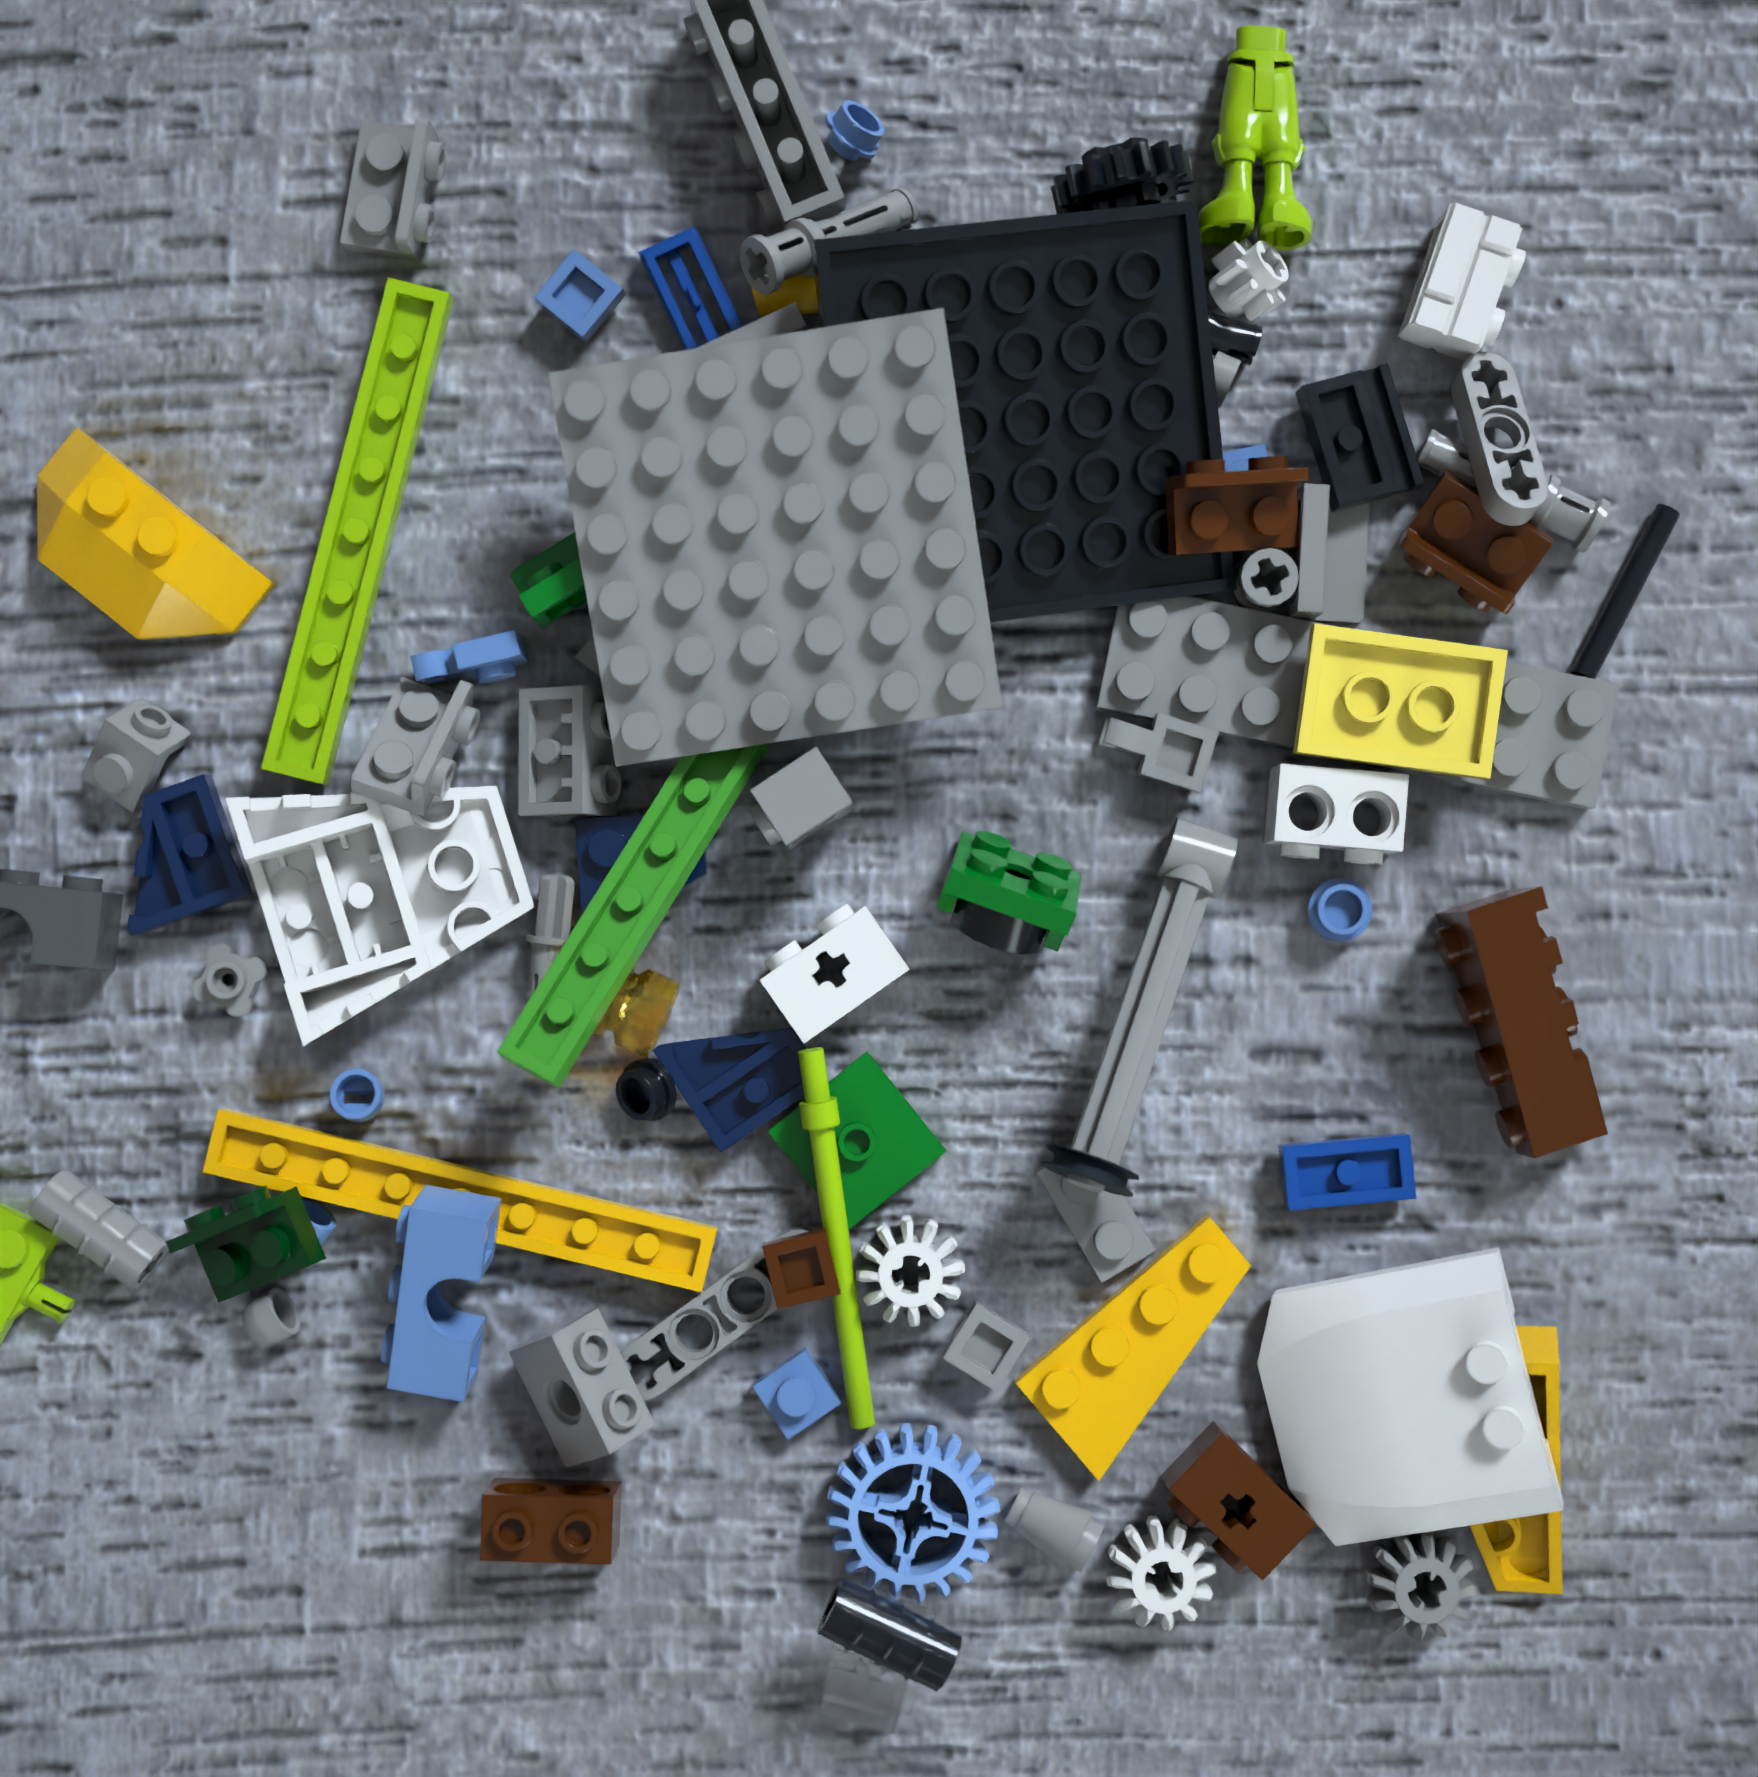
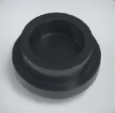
M640 1058L629 1063L616 1083V1097L620 1107L629 1117L635 1120L657 1121L669 1115L675 1107L677 1093L673 1078L668 1070L654 1059Z

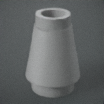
M1023 1487L1004 1521L1015 1527L1017 1532L1061 1569L1064 1570L1066 1565L1079 1572H1082L1105 1527L1091 1518L1092 1511L1036 1492L1032 1493Z

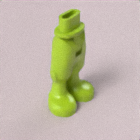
M1246 25L1236 30V51L1231 52L1227 58L1226 67L1228 69L1220 107L1218 134L1215 135L1211 143L1217 164L1225 170L1224 178L1216 199L1205 205L1198 212L1200 238L1203 244L1217 247L1228 246L1233 241L1240 243L1253 232L1255 204L1252 193V170L1256 160L1261 162L1265 172L1263 204L1258 216V242L1265 241L1276 250H1291L1307 245L1312 239L1313 221L1306 208L1297 200L1292 181V172L1301 163L1306 148L1299 134L1297 93L1293 72L1295 65L1294 57L1286 52V30L1283 28Z

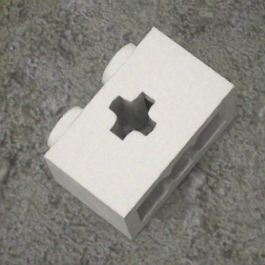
M847 903L816 925L823 936L802 950L796 940H794L764 961L771 972L761 978L760 982L803 1043H806L910 970L866 906L854 913ZM827 952L832 958L839 957L842 954L846 956L850 964L842 971L844 978L847 980L843 985L836 987L831 980L820 985L813 974L821 968L820 962L817 959L820 954Z

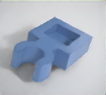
M516 630L452 644L453 648L429 651L410 656L416 682L422 681V684L426 686L464 675L468 677L477 675L478 683L497 682L514 677L516 675L515 666L530 663L525 639Z

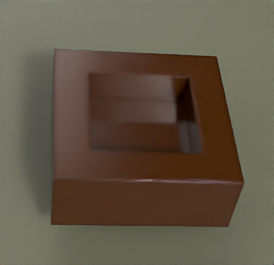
M826 1227L763 1243L762 1248L777 1310L841 1294V1286Z

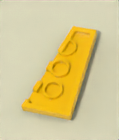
M1207 1214L1014 1379L1016 1385L1098 1481H1100L1251 1267L1250 1263Z

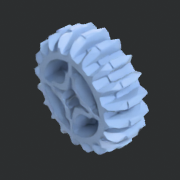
M910 1423L900 1425L901 1442L891 1444L885 1429L877 1430L875 1432V1439L879 1449L878 1452L874 1454L862 1442H858L853 1447V1453L856 1460L861 1464V1468L844 1461L840 1462L837 1467V1475L850 1486L838 1484L829 1487L828 1500L842 1507L827 1512L826 1525L834 1529H845L832 1538L831 1545L833 1551L843 1553L855 1549L845 1561V1570L848 1574L852 1575L868 1566L869 1569L864 1580V1587L869 1591L876 1589L882 1579L885 1578L889 1580L888 1597L893 1601H897L901 1596L903 1584L913 1585V1596L915 1601L919 1603L925 1601V1584L935 1582L939 1594L946 1597L951 1593L947 1576L953 1572L964 1583H969L972 1580V1570L965 1560L966 1557L978 1563L987 1562L989 1558L988 1549L976 1539L991 1540L996 1539L998 1536L997 1525L983 1518L992 1516L1000 1511L998 1498L982 1495L994 1486L992 1474L990 1472H981L971 1475L981 1463L980 1455L976 1450L967 1452L958 1460L956 1459L961 1447V1438L956 1434L948 1437L942 1448L937 1447V1427L934 1425H927L925 1428L923 1442L913 1441V1431ZM914 1464V1466H911L907 1480L901 1486L894 1489L878 1487L876 1493L867 1491L871 1483L887 1470L901 1465ZM933 1468L946 1474L958 1486L966 1501L965 1514L951 1511L949 1503L942 1502L931 1494ZM920 1485L923 1514L917 1515L915 1523L910 1526L909 1535L906 1539L903 1511L896 1512V1510H907L909 1508L911 1500H915L917 1487ZM859 1510L873 1513L874 1521L882 1522L894 1531L895 1547L893 1555L880 1549L869 1538L861 1523ZM950 1532L957 1533L954 1540L940 1552L929 1557L914 1559L918 1546L925 1539L932 1536L948 1538Z

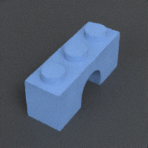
M425 1185L412 1205H404L402 1207L396 1228V1243L405 1245L402 1265H396L391 1277L388 1293V1302L397 1305L395 1324H389L381 1350V1362L390 1364L387 1389L464 1402L478 1376L486 1316L465 1313L452 1307L443 1297L439 1282L446 1279L481 1281L494 1258L502 1198Z

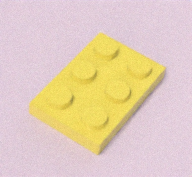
M1313 624L1310 627L1293 754L1481 780L1490 779L1508 650Z

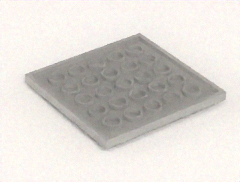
M944 308L548 372L616 767L1003 708Z

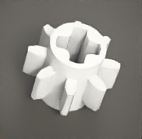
M1247 238L1240 243L1233 241L1211 259L1220 272L1209 280V290L1216 304L1228 316L1238 318L1245 313L1249 321L1254 320L1258 316L1263 318L1286 300L1278 287L1288 280V269L1280 254L1269 243L1259 241L1252 246Z

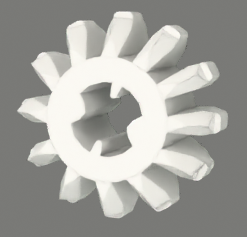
M903 1215L900 1222L903 1236L895 1238L890 1227L885 1223H881L876 1227L877 1234L885 1245L884 1249L873 1243H862L860 1253L878 1265H866L857 1268L856 1280L861 1282H879L868 1289L864 1294L863 1300L867 1306L877 1304L885 1297L889 1298L883 1312V1319L885 1321L893 1322L897 1317L900 1306L908 1307L907 1319L909 1325L917 1327L920 1325L918 1306L926 1304L931 1315L939 1319L945 1313L941 1302L936 1297L937 1293L949 1299L959 1298L961 1294L960 1287L943 1277L957 1276L964 1273L965 1264L964 1261L958 1259L941 1260L953 1252L957 1247V1241L950 1235L933 1245L931 1242L938 1228L936 1221L929 1219L924 1224L920 1236L913 1235L912 1217L910 1215ZM916 1256L918 1266L924 1263L928 1265L927 1272L918 1274L917 1284L904 1285L903 1275L895 1278L892 1274V1270L902 1268L903 1257Z
M1151 1515L1147 1519L1148 1534L1140 1536L1136 1527L1129 1524L1126 1525L1123 1531L1131 1546L1128 1548L1118 1544L1109 1547L1108 1554L1110 1559L1120 1566L1106 1571L1105 1579L1109 1587L1120 1589L1114 1597L1115 1605L1119 1611L1130 1610L1135 1607L1134 1619L1136 1624L1141 1627H1145L1150 1623L1154 1614L1158 1613L1162 1628L1170 1631L1174 1625L1173 1612L1181 1610L1187 1620L1195 1621L1198 1614L1190 1600L1192 1598L1201 1601L1211 1600L1213 1591L1202 1579L1209 1578L1215 1574L1216 1566L1211 1558L1200 1557L1207 1548V1543L1200 1534L1186 1538L1187 1527L1184 1521L1175 1519L1170 1523L1167 1531L1163 1533L1158 1516ZM1161 1561L1167 1562L1171 1572L1165 1571L1168 1580L1154 1583L1150 1573L1155 1574L1153 1565Z

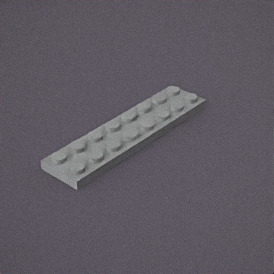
M1189 596L1118 605L1115 607L1095 709L1150 721L1155 718L1156 713H1162L1219 731L1218 735L1293 750L1310 627L1313 624L1322 623ZM1506 661L1490 779L1481 780L1380 765H1366L1586 810L1594 809L1596 807L1620 684Z

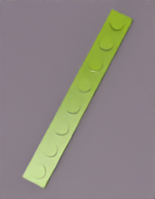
M389 277L387 279L261 766L263 770L329 786L454 301L449 292Z

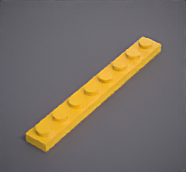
M226 1108L217 1111L202 1171L203 1173L261 1187L266 1185L269 1189L282 1192L297 1186L300 1196L394 1219L399 1218L404 1205H412L425 1185L499 1197L502 1200L496 1243L697 1292H702L704 1289L718 1231L717 1226Z

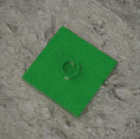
M868 1051L828 1082L830 1096L837 1097L840 1124L835 1126V1135L849 1230L947 1152L945 1147ZM798 1106L771 1127L768 1133L818 1194L809 1130L802 1129Z

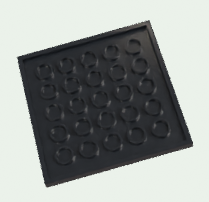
M1197 199L816 239L810 243L821 328L944 308L990 623L1237 590L1233 551L1169 555L1165 478L1186 474V462L1223 459Z

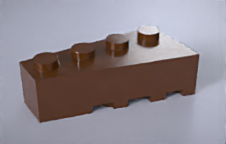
M1543 886L1505 890L1436 913L1440 928L1434 930V939L1439 955L1447 966L1453 964L1461 987L1454 991L1459 1014L1467 1026L1474 1025L1481 1049L1475 1051V1060L1479 1073L1488 1087H1495L1502 1110L1495 1112L1496 1123L1501 1137L1509 1148L1515 1146L1517 1154L1534 1159L1608 1134L1588 1057L1580 1048L1572 1050L1569 1037L1577 1034V1025L1579 1024L1573 1000L1568 998L1562 988L1556 987L1552 974L1556 973L1557 965L1563 964L1557 939L1553 936L1547 937L1538 923L1536 912L1548 909Z

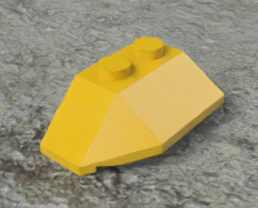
M78 427L74 429L37 475V559L139 640L192 637L209 634H237L276 585Z

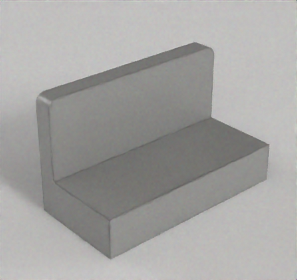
M1304 483L1297 491L1299 547L1290 548L1289 555L1297 566L1299 580L1297 589L1287 600L1286 616L1312 622L1358 624L1364 619L1370 502L1331 512L1329 505L1330 485Z

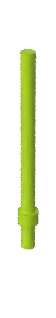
M814 1047L798 1051L805 1099L799 1102L802 1129L809 1130L822 1228L826 1227L841 1286V1294L832 1296L849 1423L852 1429H865L875 1425V1417L835 1135V1126L840 1124L837 1097L830 1096L824 1048Z

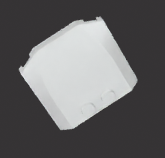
M1499 1247L1278 1289L1272 1295L1257 1366L1288 1489L1335 1546L1563 1511L1564 1502L1548 1439L1544 1437L1514 1319L1515 1309Z

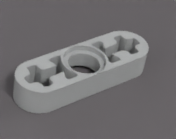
M1478 352L1470 355L1451 383V396L1484 510L1491 518L1501 524L1519 526L1527 523L1547 498L1548 482L1513 367L1507 360L1497 354ZM1487 388H1493L1490 396ZM1498 428L1504 431L1511 438L1513 448L1502 449L1494 446L1486 438L1484 429ZM1507 482H1509L1511 490H1505L1504 486ZM1518 495H1523L1524 499L1520 500Z

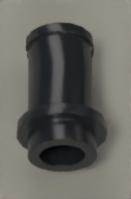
M1207 304L1212 353L1217 354L1220 351L1241 360L1244 365L1250 366L1253 356L1255 357L1259 347L1262 326L1258 324L1252 325L1210 312V306Z

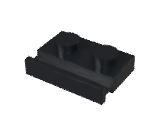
M1388 363L1381 364L1374 369L1359 370L1306 384L1295 392L1323 484L1330 485L1329 505L1331 512L1387 498L1396 493L1416 490L1425 484Z

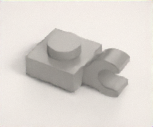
M1156 713L1150 730L1114 718L1104 720L1097 744L1113 750L1141 756L1136 775L1194 793H1200L1219 731L1162 713Z

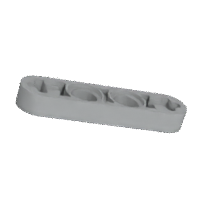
M791 1227L782 1231L770 1241L813 1230L806 1227ZM762 1246L705 1287L702 1292H698L636 1337L620 1352L630 1372L633 1367L631 1356L637 1354L641 1360L645 1361L661 1350L663 1345L654 1338L662 1333L670 1352L684 1362V1364L675 1368L670 1356L655 1369L653 1373L655 1383L650 1385L644 1378L635 1381L644 1401L651 1400L662 1394L777 1310L769 1273L756 1264L765 1258ZM740 1277L756 1279L762 1284L765 1291L763 1304L752 1312H743L736 1309L729 1300L728 1289L732 1282ZM698 1314L705 1317L713 1328L712 1341L701 1349L685 1347L677 1336L679 1321L688 1315Z

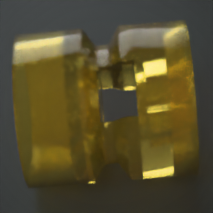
M633 968L593 1034L598 1036L609 1030L613 1032L615 1044L648 1058L668 1021L682 983L652 969H647L638 974L634 972Z

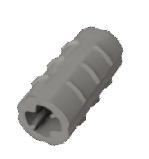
M63 1169L45 1185L29 1208L28 1214L50 1229L52 1235H58L76 1248L78 1254H84L103 1268L104 1273H110L132 1290L137 1289L146 1281L169 1250L166 1241L149 1230L147 1224L138 1222L123 1211L121 1205L112 1203L97 1192L95 1186H89L69 1170Z

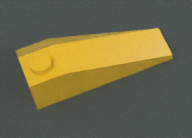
M1516 1326L1544 1437L1548 1439L1561 1490L1560 1377L1557 1327ZM1561 1511L1470 1525L1496 1591L1563 1594Z

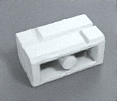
M1450 203L1437 220L1398 337L1403 341L1427 349L1433 348L1438 353L1461 361H1465L1470 355L1476 354L1482 348V345L1491 347L1499 334L1505 317V310L1496 308L1502 287L1511 288L1514 285L1525 259L1526 252L1516 248L1523 229L1520 224L1494 215L1486 216L1482 211L1459 203Z

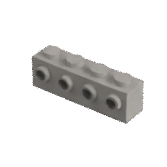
M689 0L692 15L683 18L686 31L696 55L699 56L708 52L716 73L707 76L709 86L721 114L730 110L733 112L740 131L732 134L731 137L745 172L754 168L758 172L764 190L755 194L769 230L780 226L783 231L785 225L796 218H806L816 222L844 211V194L763 0Z

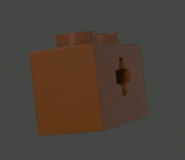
M1214 1420L1161 1475L1167 1488L1172 1492L1165 1499L1166 1503L1191 1528H1194L1200 1521L1203 1522L1218 1537L1211 1545L1213 1549L1239 1574L1248 1566L1263 1581L1317 1525L1308 1512ZM1228 1493L1237 1500L1241 1499L1246 1506L1239 1514H1236L1229 1508L1225 1510L1221 1503Z

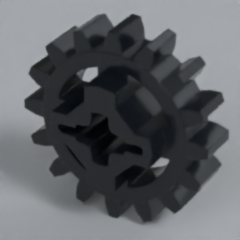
M1134 137L1129 138L1123 143L1108 147H1094L1081 156L1083 164L1068 165L1065 167L1066 174L1053 178L1054 185L1051 186L1056 213L1063 214L1176 202V195L1188 193L1190 191L1189 184L1193 183L1194 180L1188 153L1183 150L1182 144L1169 147L1168 141L1162 140L1149 147L1148 139Z

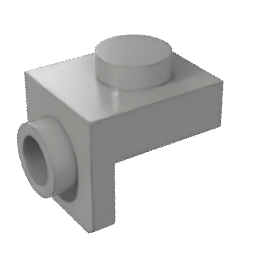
M137 700L104 720L81 778L133 813L143 806L144 795L152 793L167 757L186 745L190 731L172 720L171 716L163 709L150 705L144 700Z

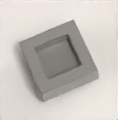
M975 1300L942 1353V1358L995 1392H998L1031 1339V1336L1028 1332Z

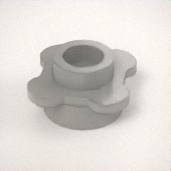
M214 944L206 951L208 963L202 976L193 981L191 987L192 994L201 1003L213 1001L224 1006L227 1013L231 1016L239 1017L246 1015L252 1009L251 999L257 993L260 982L266 977V966L260 958H247L234 954L228 944ZM227 974L234 976L235 981L231 986H227L224 983V977Z

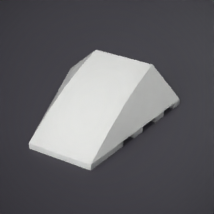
M497 786L449 788L443 798L434 796L424 817L355 792L339 795L311 796V794L282 795V797L226 798L245 861L249 865L285 980L284 987L303 1047L535 908Z

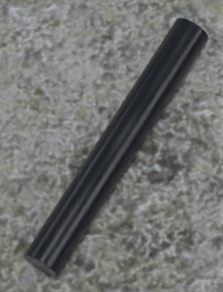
M1664 504L1656 505L1572 667L1571 674L1596 679L1680 517V513L1674 508Z

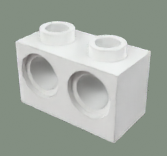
M1280 763L1270 768L1264 844L1281 845L1280 856L1319 859L1320 849L1345 851L1344 862L1383 865V854L1403 852L1409 774ZM1296 796H1304L1310 799L1317 808V821L1309 831L1297 828L1290 820L1289 806ZM1361 801L1372 804L1380 814V826L1372 836L1359 832L1353 822L1354 809Z

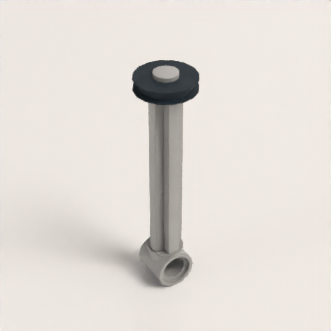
M1178 817L1170 828L1155 871V877H1158L1161 883L1070 1148L1048 1144L1047 1149L1054 1153L1051 1162L1041 1161L1043 1167L1066 1177V1180L1072 1184L1099 1193L1106 1191L1116 1195L1133 1197V1193L1126 1189L1128 1179L1139 1180V1176L1120 1166V1162L1209 898H1217L1231 869L1238 845V839Z

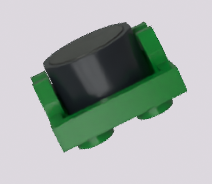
M962 831L936 908L952 913L950 921L960 932L991 948L1008 953L1033 954L1039 951L1045 937L1043 947L1058 952L1064 937H1068L1077 913L1081 873L1073 871L1072 865L1068 861L1056 855L1039 852L1034 857L1011 849V842L997 834L977 831L975 835Z

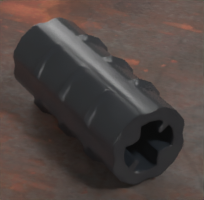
M842 1578L833 1590L817 1630V1634L843 1646L845 1651L852 1650L874 1661L875 1666L880 1664L903 1675L905 1680L911 1679L936 1692L943 1687L948 1679L962 1642L960 1634L935 1623L933 1618L927 1619L906 1609L904 1603L898 1605L876 1594L874 1589L869 1591L845 1578Z

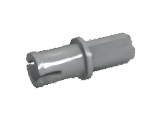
M544 874L539 879L535 934H526V941L531 942V961L526 999L531 998L570 935L575 886L574 880L570 876Z

